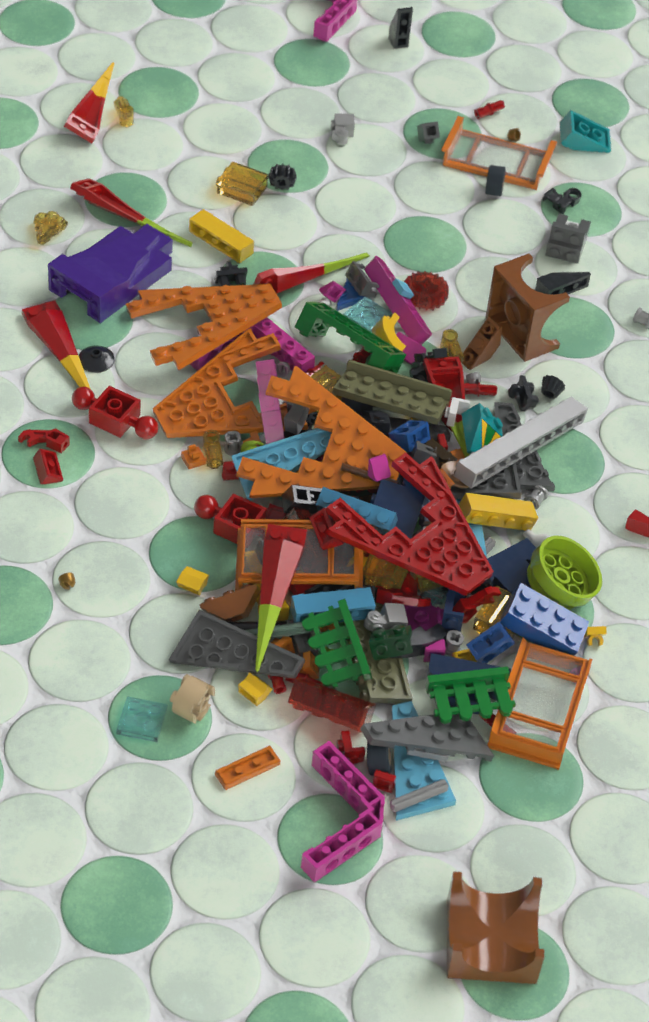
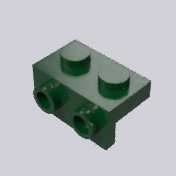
M397 625L393 629H378L371 633L369 645L373 659L380 660L412 653L411 625Z

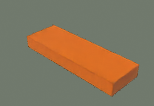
M269 745L215 770V776L223 788L227 790L279 766L281 760Z

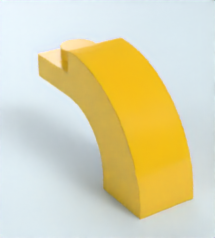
M396 313L391 317L384 315L373 326L372 333L403 352L406 346L399 340L394 330V325L400 317Z

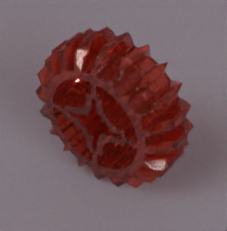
M418 271L416 274L412 273L411 276H407L406 280H404L414 294L410 301L419 310L439 309L448 299L449 286L444 277H439L438 273L433 274L432 271L430 273L426 271L421 273Z

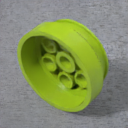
M550 536L532 553L531 563L527 569L530 586L533 590L570 610L587 604L600 591L602 587L600 568L593 556L578 542L564 536Z

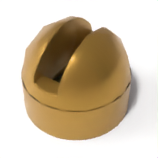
M518 128L510 129L507 133V138L513 142L519 141L521 138L520 130Z
M70 572L64 573L58 578L62 588L67 590L70 589V586L74 587L76 583L74 574Z

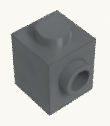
M438 122L417 125L419 142L424 141L425 144L434 143L435 139L440 138Z

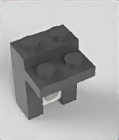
M558 214L556 222L553 221L545 255L578 264L589 234L591 221L581 219L580 223L568 221L567 215Z

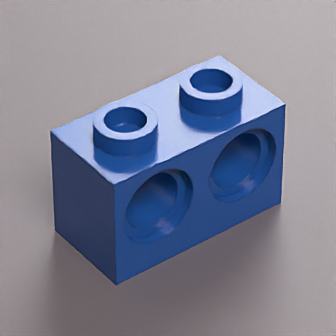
M409 420L389 432V439L406 452H411L416 441L424 444L431 439L428 422Z
M498 622L466 645L478 662L487 664L513 646L515 642L506 628Z

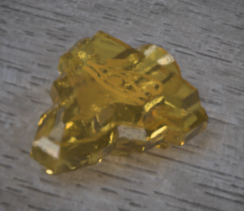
M49 211L48 213L39 212L33 220L35 230L37 231V243L41 245L50 241L52 237L58 235L59 232L65 230L68 226V222L64 217L59 216L54 211Z

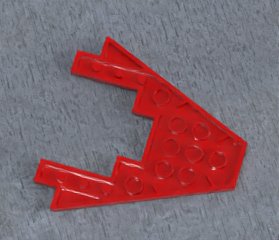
M405 452L395 459L391 465L430 500L428 504L422 507L420 513L432 524L411 539L397 527H394L382 536L341 498L327 506L325 512L337 522L328 528L327 534L465 596L489 579L494 572L432 456L419 465Z

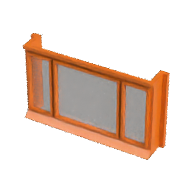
M457 117L442 147V151L445 152L443 166L485 177L488 175L490 165L506 167L504 182L537 190L555 150L557 141L551 140L547 151L464 130L462 129L464 117Z
M241 519V528H238L235 591L242 589L243 583H261L264 540L268 524L307 529L308 533L304 552L291 584L355 585V589L363 588V550L345 542L340 546L322 550L310 520Z
M522 638L508 679L511 688L508 689L511 700H515L516 706L513 707L512 714L507 717L501 715L498 709L487 746L490 749L559 770L593 659H583L527 642Z

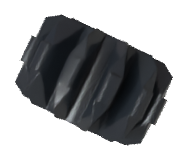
M282 163V165L276 164L275 167H271L268 179L270 186H274L275 189L289 190L290 187H294L297 175L295 169L290 167V164L284 165Z

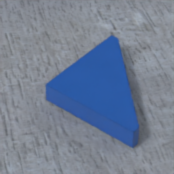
M346 278L344 285L346 290L340 296L336 310L339 311L365 301L366 296H360L348 278Z

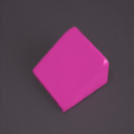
M335 281L319 289L323 296L334 303L346 290Z
M385 454L370 458L368 462V476L376 482L391 477Z
M445 639L425 647L423 662H430L431 653L445 656Z

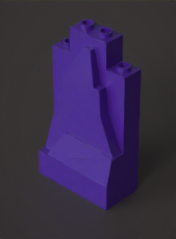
M149 224L144 225L135 233H131L129 230L119 226L87 250L69 257L62 253L48 263L49 291L60 298L66 295V289L87 302V315L102 323L137 297L139 290L148 289L172 271V257L169 255L173 252V239Z

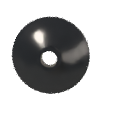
M89 346L79 353L83 369L89 372H104L114 364V354L103 346Z

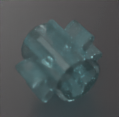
M435 582L433 585L428 584L423 593V598L429 597L433 606L436 607L437 604L441 606L447 596V592L443 591L445 586Z

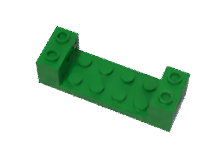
M306 302L294 326L305 337L325 336L329 327H334L337 333L343 336L347 335L350 337L351 342L363 345L364 350L372 353L367 365L393 373H398L407 355L324 302Z

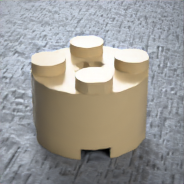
M186 674L181 681L179 690H175L171 695L170 702L173 703V713L196 724L197 720L201 721L211 706L208 703L210 695L215 696L214 686Z

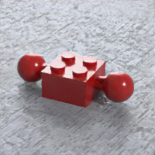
M110 385L97 399L94 392L84 386L75 389L72 394V403L77 409H89V424L119 438L131 426L134 427L136 434L142 439H151L158 432V423L153 417L142 416L139 418L141 415L140 399Z
M234 493L222 508L219 507L217 500L211 495L200 496L194 504L195 513L200 518L211 519L215 517L213 534L236 544L238 528H241V519H266L267 508ZM246 528L245 548L250 546L256 536L265 540V528Z

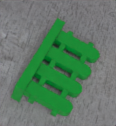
M346 599L337 601L338 608L334 609L332 605L328 607L329 611L314 615L313 612L308 613L309 617L305 618L302 622L305 631L314 630L315 636L310 637L308 641L309 647L313 650L320 648L322 653L315 657L316 666L318 668L326 667L328 673L321 676V682L326 687L333 686V689L338 688V683L353 679V682L359 681L358 677L362 675L364 681L372 679L371 671ZM343 620L345 626L340 627L339 621ZM334 624L335 629L320 634L318 628ZM350 638L351 644L346 645L345 640ZM340 642L341 648L326 652L325 646ZM356 657L358 662L353 664L351 658ZM347 661L348 666L333 671L331 665Z
M508 666L427 676L426 693L429 694L430 699L434 698L437 708L434 710V716H439V720L444 724L451 722L453 714H459L461 720L469 721L472 718L473 712L478 711L482 718L489 719L495 709H499L501 715L507 717L512 714L513 707L516 706L515 700L510 699L508 689L511 688L510 682H507L509 677ZM494 691L497 702H490L488 692ZM468 694L475 695L477 705H470ZM449 696H454L457 707L450 708Z

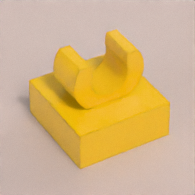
M606 626L587 627L584 637H588V646H592L593 638L598 640V646L603 645L602 636L607 634Z

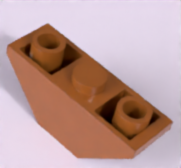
M488 317L460 356L461 363L471 370L491 359L500 346L502 327Z
M250 583L242 586L240 590L226 591L223 593V596L218 598H207L204 600V603L199 605L204 612L225 622H236L249 616L261 591L256 584Z

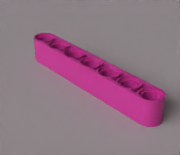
M375 256L367 264L366 269H364L372 282H376L380 286L376 289L393 314L396 313L400 317L398 323L406 335L420 345H423L432 336L430 329L410 299L397 292L392 283L396 278L386 263L380 257Z

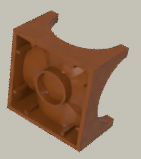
M530 253L494 266L485 317L486 319L490 317L502 327L501 336L524 362L559 349L560 342L557 339L547 340L542 338L541 331L549 316L559 307L568 303L570 299L567 293L544 294L530 288L524 282L521 274L533 262V257Z
M453 872L447 897V978L537 984L545 958L544 949H539L538 914L542 878L533 877L527 886L517 891L487 893L467 885L462 878V872Z

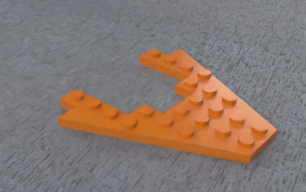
M271 284L213 287L184 286L171 289L139 290L138 294L141 300H134L126 304V309L131 319L178 305H183L187 313L201 309L206 311L211 322L196 326L199 337H192L185 341L175 342L171 345L150 350L155 366L173 361L178 370H181L282 308V302Z
M247 329L153 408V413L166 437L225 435L229 431H237L240 434L257 431V433L264 432L262 413L258 412L254 403L249 401L235 407L223 386L238 381V376L233 368L281 350V345L274 333L256 339L252 330ZM287 402L280 405L283 431H285L284 417L288 413ZM309 408L308 414L316 412L318 410ZM305 422L302 430L308 429L307 422Z
M294 366L290 381L271 375L265 395L318 410L319 413L314 427L332 432L322 462L303 457L298 473L242 457L237 477L254 482L249 498L278 497L292 485L321 489L325 487L342 492L379 489L380 483L340 469L342 463L368 471L369 459L385 454L391 472V477L389 478L398 479L399 473L391 465L395 459L406 452L404 449L299 367Z

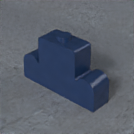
M403 478L402 485L381 480L377 494H372L370 504L396 512L398 521L395 527L411 539L425 496L405 478Z
M528 538L487 558L494 571L490 577L492 585L500 589V597L506 603L510 594L520 583L531 588L527 577V569L536 547Z
M431 653L427 676L498 668L501 666ZM494 691L488 692L489 697L496 700ZM468 694L470 705H477L475 695ZM449 696L450 708L457 707L454 696Z

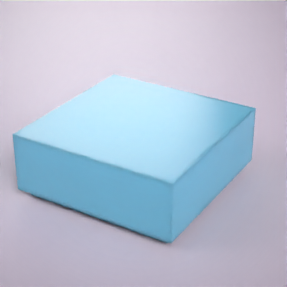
M397 278L392 282L400 295L408 299L414 296L405 282Z

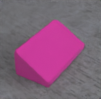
M401 332L396 334L399 340L406 346L403 350L407 354L404 361L412 365L414 354L425 353L426 355L425 347Z

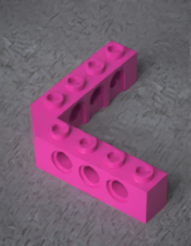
M329 0L333 2L332 6L326 9L325 13L314 21L313 37L327 42L356 12L357 0Z
M266 317L248 328L252 330L256 339L274 333L281 345V350L270 355L275 356L281 362H287L290 365L291 371H293L294 366H297L306 373L309 368L314 367L315 356L269 318ZM245 331L200 357L190 365L198 371Z
M330 741L313 751L311 766L359 814V817L350 824L343 825L342 829L331 837L327 836L325 841L315 848L311 847L302 854L301 869L314 883L380 838L383 825L385 797Z

